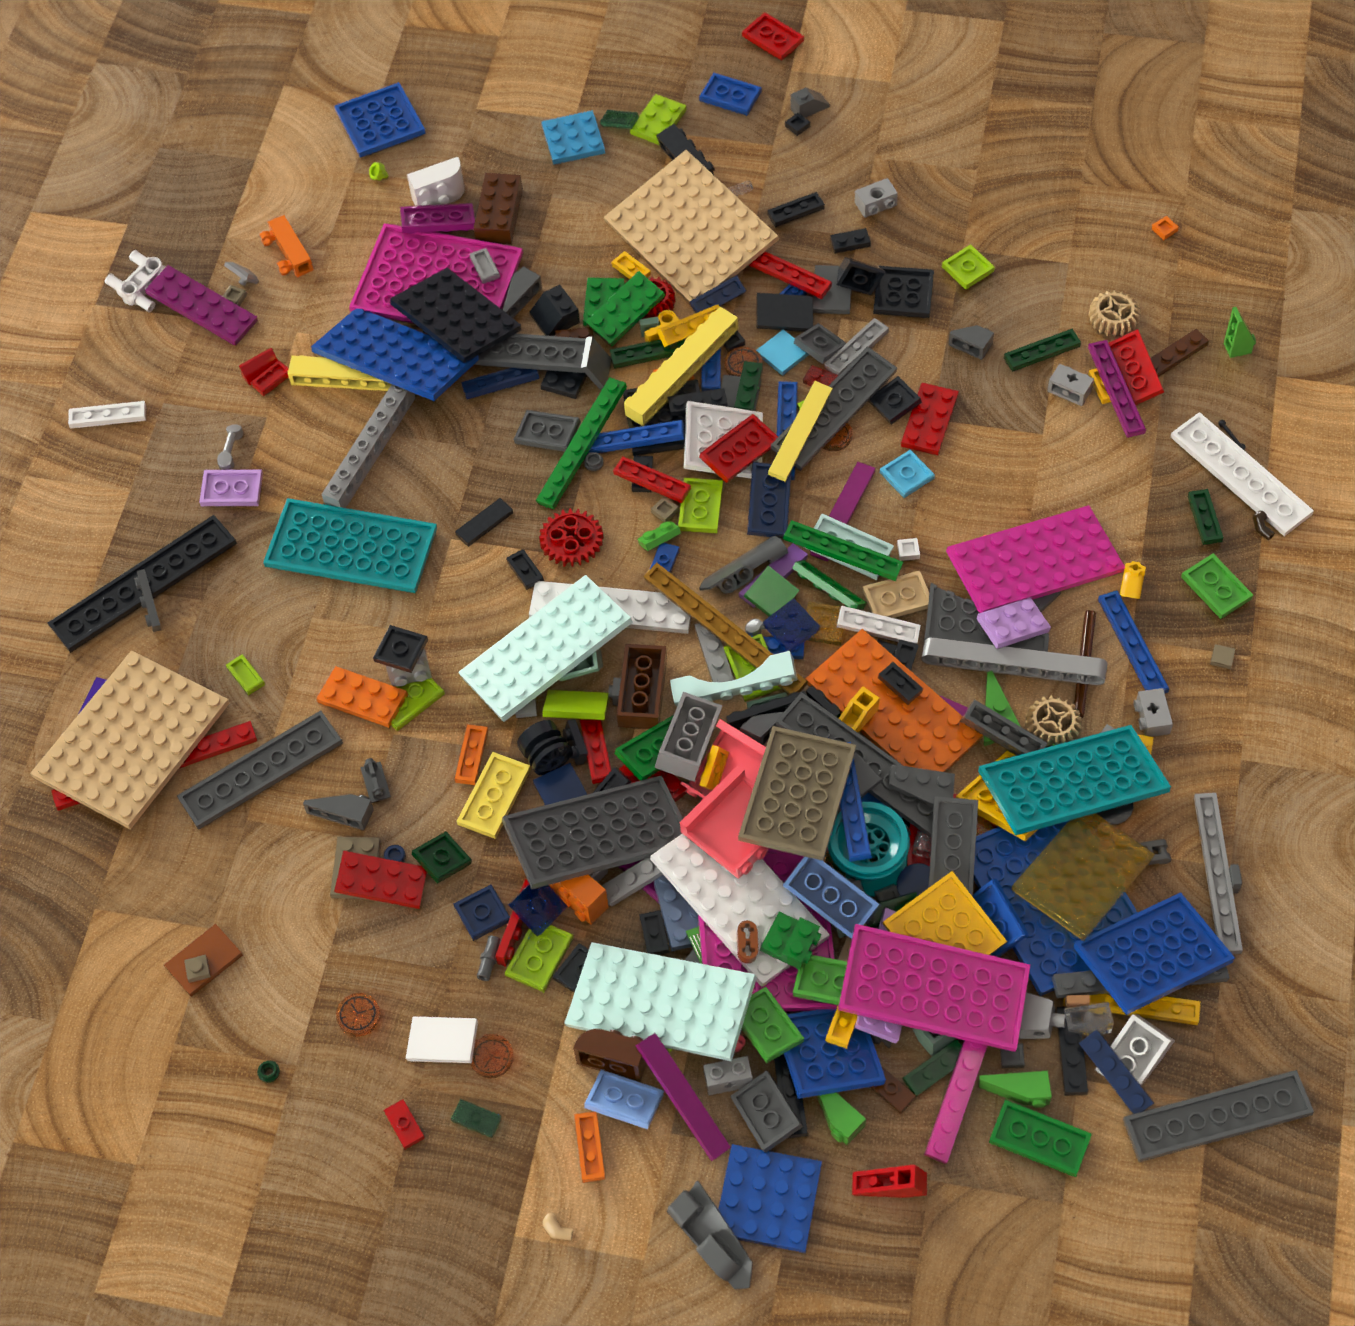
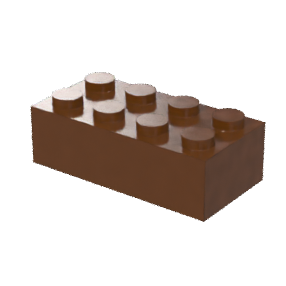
M485 173L474 223L476 240L512 245L523 191L521 175Z
M625 644L617 708L618 727L650 729L660 723L667 666L666 646Z

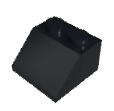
M845 257L838 268L836 285L872 295L884 276L885 270Z
M560 284L545 291L529 312L545 336H555V331L566 330L580 323L577 306Z

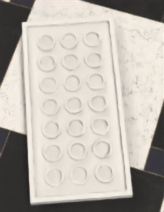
M684 834L679 835L650 857V860L749 973L756 975V981L761 987L790 967V965L760 951V947L779 911L796 920H799L801 917L820 926L818 933L822 935L817 946L829 938L830 934L798 898L782 886L784 883L763 859H758L753 864L751 871L746 875L743 874L738 879ZM746 920L755 923L758 930V955L756 960L749 964L741 962L737 955L736 934L738 925ZM744 928L746 939H749L750 932L748 928ZM746 945L745 948L747 956H751L749 945ZM812 945L810 951L815 949L817 946Z

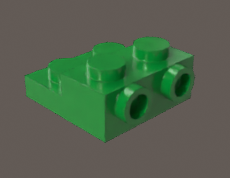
M779 911L760 947V951L800 970L803 963L808 964L813 952L810 951L812 945L817 946L822 934L818 933L820 926L801 917L799 920H796Z

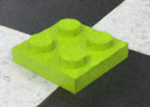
M971 244L942 262V268L965 290L993 273L995 269Z

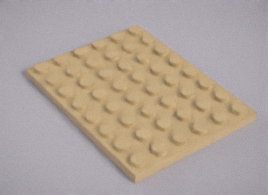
M687 150L604 216V220L651 267L671 284L688 303L735 277L779 240L778 235Z
M131 650L30 774L38 781L131 830L230 702L227 698Z

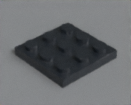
M878 266L885 270V274L876 287L873 314L930 318L934 270Z

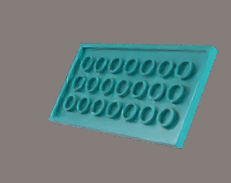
M287 498L263 564L269 568L416 593L437 531V524Z
M1132 725L981 765L978 770L1015 836L1169 793L1171 789L1169 782Z

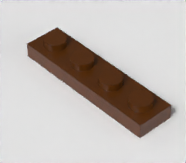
M1195 329L1151 357L1158 377L1206 347L1209 340Z

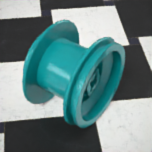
M862 802L871 856L877 861L870 862L869 859L850 862L843 819L840 812L836 817L827 848L826 863L847 879L855 877L856 881L861 880L865 893L870 897H874V891L893 883L897 886L899 874L907 867L910 840L906 825L894 810L880 803Z

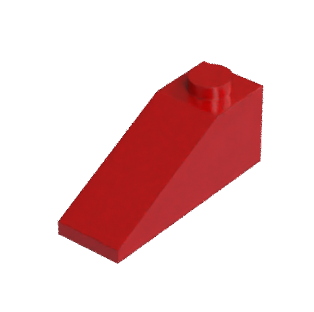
M917 1165L853 1172L852 1195L897 1198L926 1196L927 1172Z

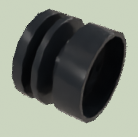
M543 720L531 725L520 735L517 741V747L523 756L528 759L529 765L532 766L534 772L538 775H545L562 767L572 755L571 746L561 736V732L551 720Z

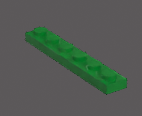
M792 520L784 534L783 540L895 582L903 566V561Z

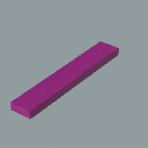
M1103 340L1088 344V350L1126 437L1145 434L1146 428L1108 341Z
M861 462L856 463L829 517L848 525L875 473L874 467ZM810 551L811 556H814L827 562L829 561L828 558L821 556L813 551Z
M653 1033L635 1045L709 1159L713 1161L729 1150L731 1147L657 1034Z

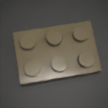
M337 837L330 891L331 898L365 899L334 892L343 850L379 857L380 838Z

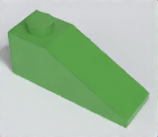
M1237 307L1232 308L1224 339V346L1230 358L1251 354L1256 344L1254 334H1251Z
M1048 1071L979 1076L978 1086L983 1090L1025 1106H1033L1034 1108H1043L1050 1104L1052 1096Z
M838 1093L817 1096L830 1131H832L831 1135L838 1142L843 1141L848 1145L866 1126V1118Z

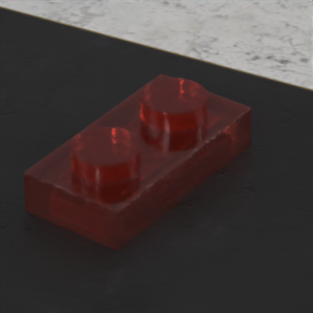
M811 365L803 378V383L812 386L814 381L829 386L839 375Z

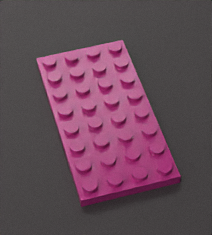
M1089 505L948 546L946 550L979 613L1030 597L1032 600L1122 573L1125 569L1123 562Z
M855 924L838 1010L1015 1052L1018 1045L1030 965Z

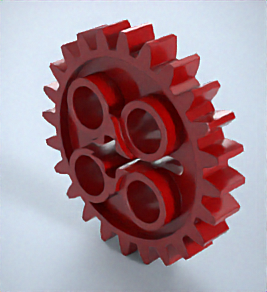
M569 508L568 513L561 510V515L554 513V519L548 517V523H543V529H540L541 536H539L540 546L543 549L544 555H548L550 561L555 558L556 564L562 561L565 567L569 562L571 567H573L574 563L577 562L581 566L582 560L588 563V557L595 558V552H600V546H603L602 526L599 525L598 519L594 520L593 514L588 516L587 511L580 514L579 509L575 513L572 512L571 508Z

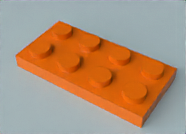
M335 666L316 699L320 704L390 728L392 720L398 714L399 707H402L408 693L406 690Z

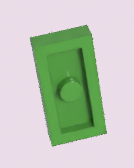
M672 521L664 522L655 530L645 532L637 540L642 548L649 551L681 534L679 526Z

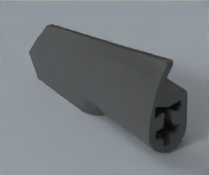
M772 536L706 577L699 589L710 590L716 586L724 593H731L753 578L754 568L766 561L772 564L788 554V550L780 538ZM727 579V582L722 585L723 581Z
M696 1181L690 1191L684 1190L670 1204L667 1213L694 1242L699 1255L721 1279L728 1281L734 1289L750 1288L752 1260L701 1183Z

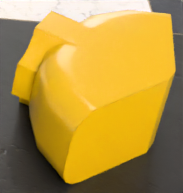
M1132 561L1125 564L1120 588L1121 596L1140 599L1146 567L1142 566L1140 562Z

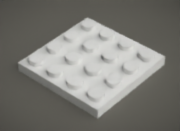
M687 401L684 469L715 473L699 458L700 453L752 414L763 422V412ZM762 457L755 462L762 463ZM752 464L739 473L737 477L751 478Z

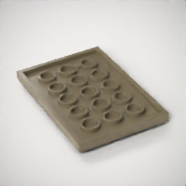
M773 726L738 835V841L824 861L856 752V745Z

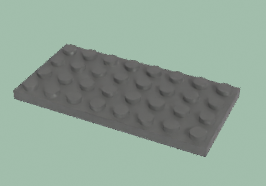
M662 775L502 817V823L531 889L650 858L652 854L682 834L680 822L683 820Z

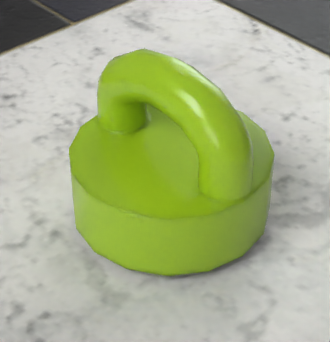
M374 162L371 165L369 175L372 180L380 181L388 178V173L385 171V166L382 163Z

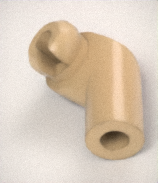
M552 1213L547 1214L543 1219V1227L549 1236L554 1239L572 1241L573 1229L560 1227L556 1220L557 1216Z

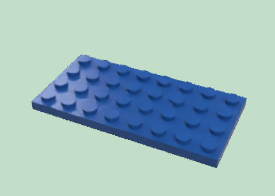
M360 308L349 313L311 346L312 352L432 401H435L478 361V356L463 363L430 335L374 313L366 312Z

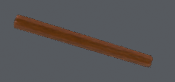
M1085 611L1080 656L1091 657L1096 619L1095 611ZM1076 683L1075 710H1079L1080 717L1083 718L1088 684Z

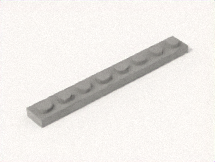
M1195 794L1194 803L1215 932L1232 954H1242L1243 949L1217 794Z

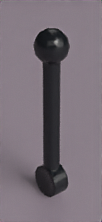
M1220 420L1218 425L1223 427L1232 440L1245 450L1246 446L1237 440L1226 426V421Z

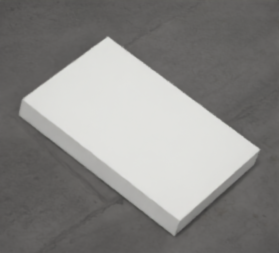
M413 1017L406 1053L407 1061L472 1063L478 1020L476 1018Z

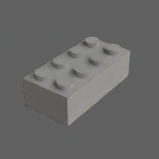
M683 692L660 748L654 768L694 782L716 727L722 705Z

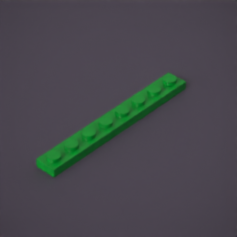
M609 377L538 495L536 501L539 505L553 510L556 508L627 388L626 382Z

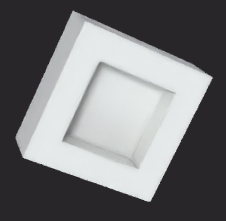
M917 538L897 540L900 561L920 559Z

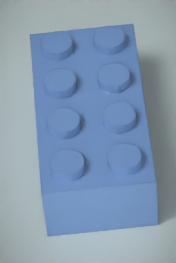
M805 856L782 885L851 939L855 924L866 926L881 906V904L825 861Z

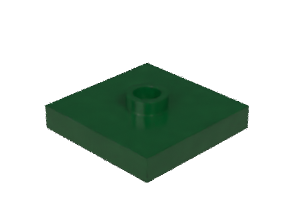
M446 831L412 850V856L437 884L469 866L472 862V859Z

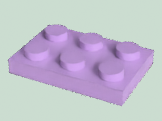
M204 470L200 505L259 506L263 477L262 470Z
M1031 597L979 613L977 616L978 622L996 649L1048 633L1051 628Z

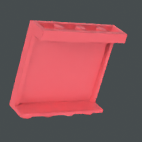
M720 719L716 727L721 729L712 745L721 747L729 752L720 782L735 767L740 765L745 769V776L755 783L766 747ZM708 753L701 763L695 781H690L689 784L681 782V785L687 788L686 793L695 798L700 796L702 800L711 792L700 786L701 774L704 772Z
M740 765L735 767L680 822L682 834L738 879L743 874H748L753 868V864L758 859H763L769 849L738 841V835L755 784L745 776V769Z

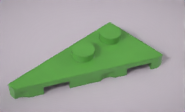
M993 671L987 672L985 706L1020 726ZM984 736V746L995 743Z

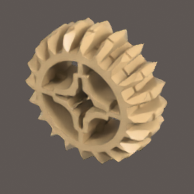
M1115 290L1112 293L1106 291L1105 295L1100 293L1098 297L1094 298L1089 308L1090 324L1093 325L1094 330L1099 329L1100 334L1105 332L1106 336L1113 334L1115 338L1119 334L1122 337L1124 333L1128 334L1131 330H1134L1139 323L1141 313L1139 303H1135V298H1130L1129 294L1123 295L1122 291L1120 293H1116Z
M1051 695L1049 700H1047L1043 696L1041 702L1036 700L1034 706L1031 705L1025 717V726L1028 732L1047 742V748L1053 746L1052 744L1058 745L1076 740L1079 732H1081L1082 717H1080L1079 710H1075V704L1069 705L1068 699L1061 701L1060 696L1054 699ZM1042 714H1045V718H1042V721L1037 722V718ZM1069 723L1070 727L1067 730L1062 731V727H1064L1065 724Z

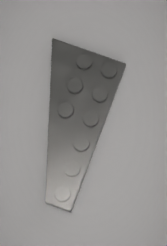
M931 583L924 641L927 638H939L994 645L977 620L979 612L972 600L954 595V592L945 591ZM1045 633L1005 647L1048 652L1049 634Z

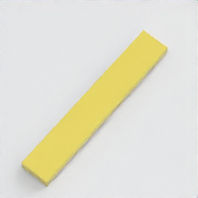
M814 381L768 471V475L786 482L832 392L831 387Z

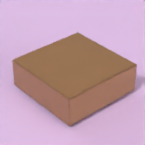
M1067 995L1065 999V1008L1087 1009L1090 1004L1089 995Z

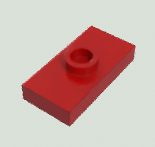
M278 360L251 381V386L261 395L265 396L289 377V368Z
M404 1099L383 1110L405 1150L425 1139Z

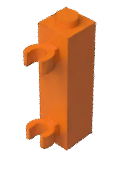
M285 215L269 221L270 231L260 233L261 241L264 246H268L273 241H276L286 260L277 263L281 275L284 276L293 270L298 278L314 271L311 258Z

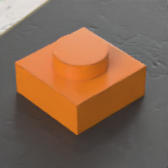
M1167 216L1152 224V230L1163 240L1177 233L1179 228Z

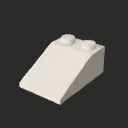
M1132 1014L1111 1047L1142 1086L1175 1040L1138 1014ZM1096 1067L1095 1070L1099 1072L1101 1075H1103L1101 1071Z

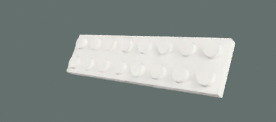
M1200 412L1171 433V438L1255 512L1264 511L1267 514L1266 521L1283 536H1286L1313 515V509Z
M545 581L535 583L529 618L573 584ZM599 587L631 617L633 623L626 628L689 633L691 616L661 592Z

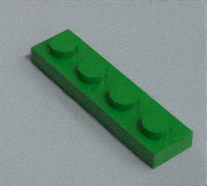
M796 561L792 569L798 572L797 575L813 582L814 587L829 593L828 596L833 600L845 604V607L857 610L865 608L866 601L807 561Z

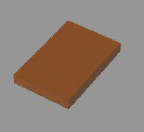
M214 924L166 962L164 966L192 997L242 957L243 954L225 933ZM206 954L211 977L189 983L184 960Z

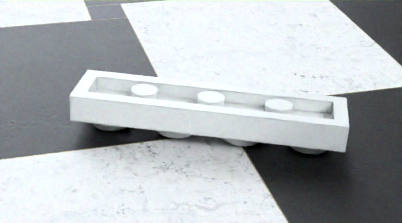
M145 401L69 409L68 425L72 429L146 421Z
M841 606L837 622L838 628L855 632L863 629L871 636L899 642L900 639L913 644L918 642L921 626Z

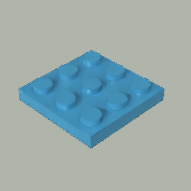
M593 110L541 121L553 165L605 154L604 144Z

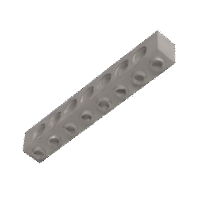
M395 385L390 386L324 489L322 498L325 505L342 508L348 506L415 400L414 393Z

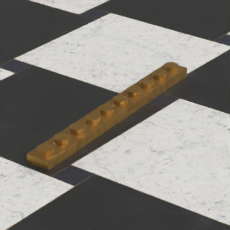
M656 563L644 575L645 581L756 669L770 655H774L660 564ZM797 673V681H793L792 684L782 686L781 684L777 686L790 695L793 692H801L808 683Z

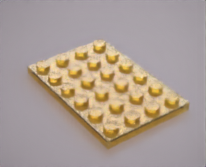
M1094 813L1069 820L1012 885L1011 890L1084 941L1151 862L1155 854Z

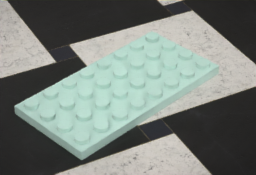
M585 575L458 673L496 715L505 722L628 627L633 621L628 614Z
M591 942L564 1024L567 1027L585 1031L591 1029L617 1030L624 1036H638L643 1040L656 1033L666 1048L732 1061L757 977L751 973Z

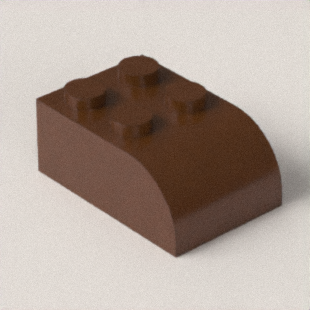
M588 1030L581 1034L575 1042L573 1049L577 1065L599 1071L604 1070L641 1082L647 1063L635 1045L643 1041V1039L638 1036H624L617 1030Z

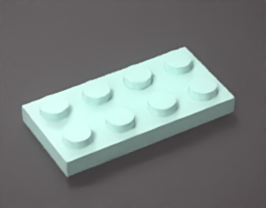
M821 514L814 529L887 556H890L894 548L892 544L824 514ZM815 552L872 579L877 580L879 577L877 574Z

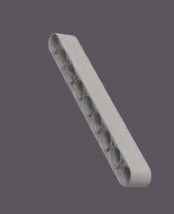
M939 638L925 639L921 657L924 663L930 665L986 672L993 671L994 673L1090 685H1102L1105 683L1108 665L1104 659L1013 647L996 649L994 645Z

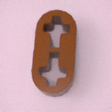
M746 920L738 925L736 934L737 955L741 962L749 964L754 962L758 955V930L755 923ZM744 928H748L750 932L749 939H746ZM746 945H749L751 956L746 955Z

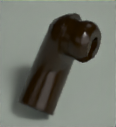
M1260 510L1253 516L1255 530L1264 538L1270 540L1275 532L1265 525L1264 520L1267 519V514Z

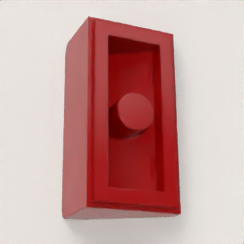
M269 348L239 365L242 377L248 385H251V381L275 364L278 359L273 349Z

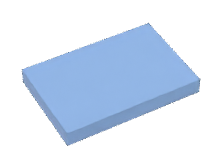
M600 1070L586 1099L584 1108L648 1129L663 1098L664 1090Z

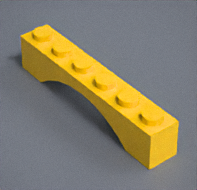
M862 687L850 700L839 719L856 732H859L878 711L880 698L865 687Z

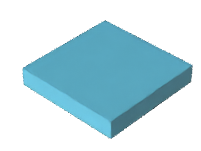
M784 329L756 350V355L782 376L809 354L795 345V338Z
M911 449L880 468V474L903 498L935 479V474Z

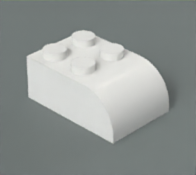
M458 157L407 174L415 206L446 205L458 200L464 193V182Z

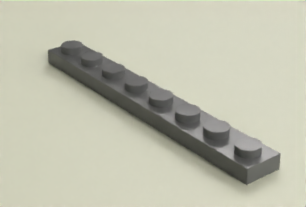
M1227 966L1188 985L1227 982L1230 978ZM1092 971L1061 973L1052 976L1056 998H1066L1067 995L1108 993Z

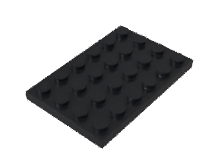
M449 268L439 271L390 298V304L463 363L521 331L520 323Z

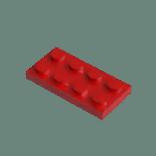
M1138 329L1108 343L1135 405L1164 393V389Z
M922 382L917 394L921 398L922 403L912 409L901 441V447L938 456L959 391Z
M752 414L702 451L699 458L728 483L771 450V444L778 436Z
M343 850L334 892L419 909L427 872L419 865Z

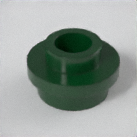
M264 1061L258 1067L257 1074L261 1081L271 1083L279 1077L280 1068L274 1061ZM273 1070L272 1074L265 1075L266 1071Z

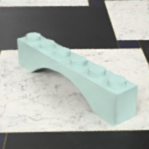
M787 651L770 655L755 671L733 681L708 682L688 675L672 679L670 684L674 704L678 706L683 692L713 702L718 699L729 700L739 694L749 695L753 691L760 689L763 691L770 690L773 686L780 684L787 686L792 684L793 681H797L798 678L794 658L791 652Z

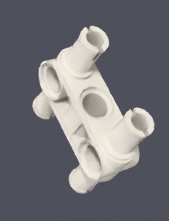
M134 250L130 254L129 260L139 265V267L125 281H121L113 274H109L105 279V284L115 289L126 304L139 305L147 312H151L155 307V302L145 297V289L162 272L165 266L162 265L159 258L145 257L137 250Z

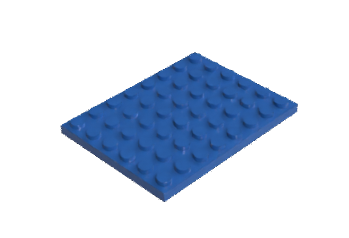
M1081 817L1038 829L1026 841L1001 827L976 836L974 881L980 889L990 880L997 879L1028 931L1029 935L1012 948L1021 963L1030 965L1029 978L1039 996L1054 990L1052 981L1054 974L1091 971L1073 948L1075 942L1138 913Z

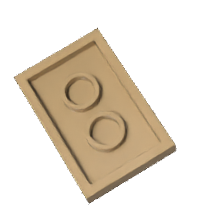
M920 570L898 576L896 582L887 579L863 586V593L871 613L896 618L928 609L929 591Z

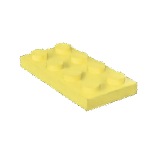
M492 752L457 819V825L496 839L503 826L502 817L509 814L531 770L530 765Z

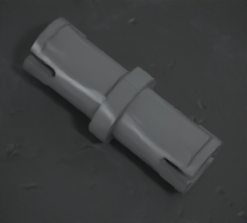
M489 936L484 953H481V963L477 978L482 981H489L493 966L497 963L495 955L501 942L499 937Z

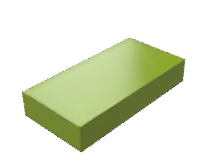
M243 654L226 664L228 671L248 696L265 685L263 679Z

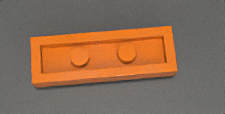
M467 724L455 774V783L476 785L488 735V727Z
M597 1112L574 1114L582 1182L605 1180Z

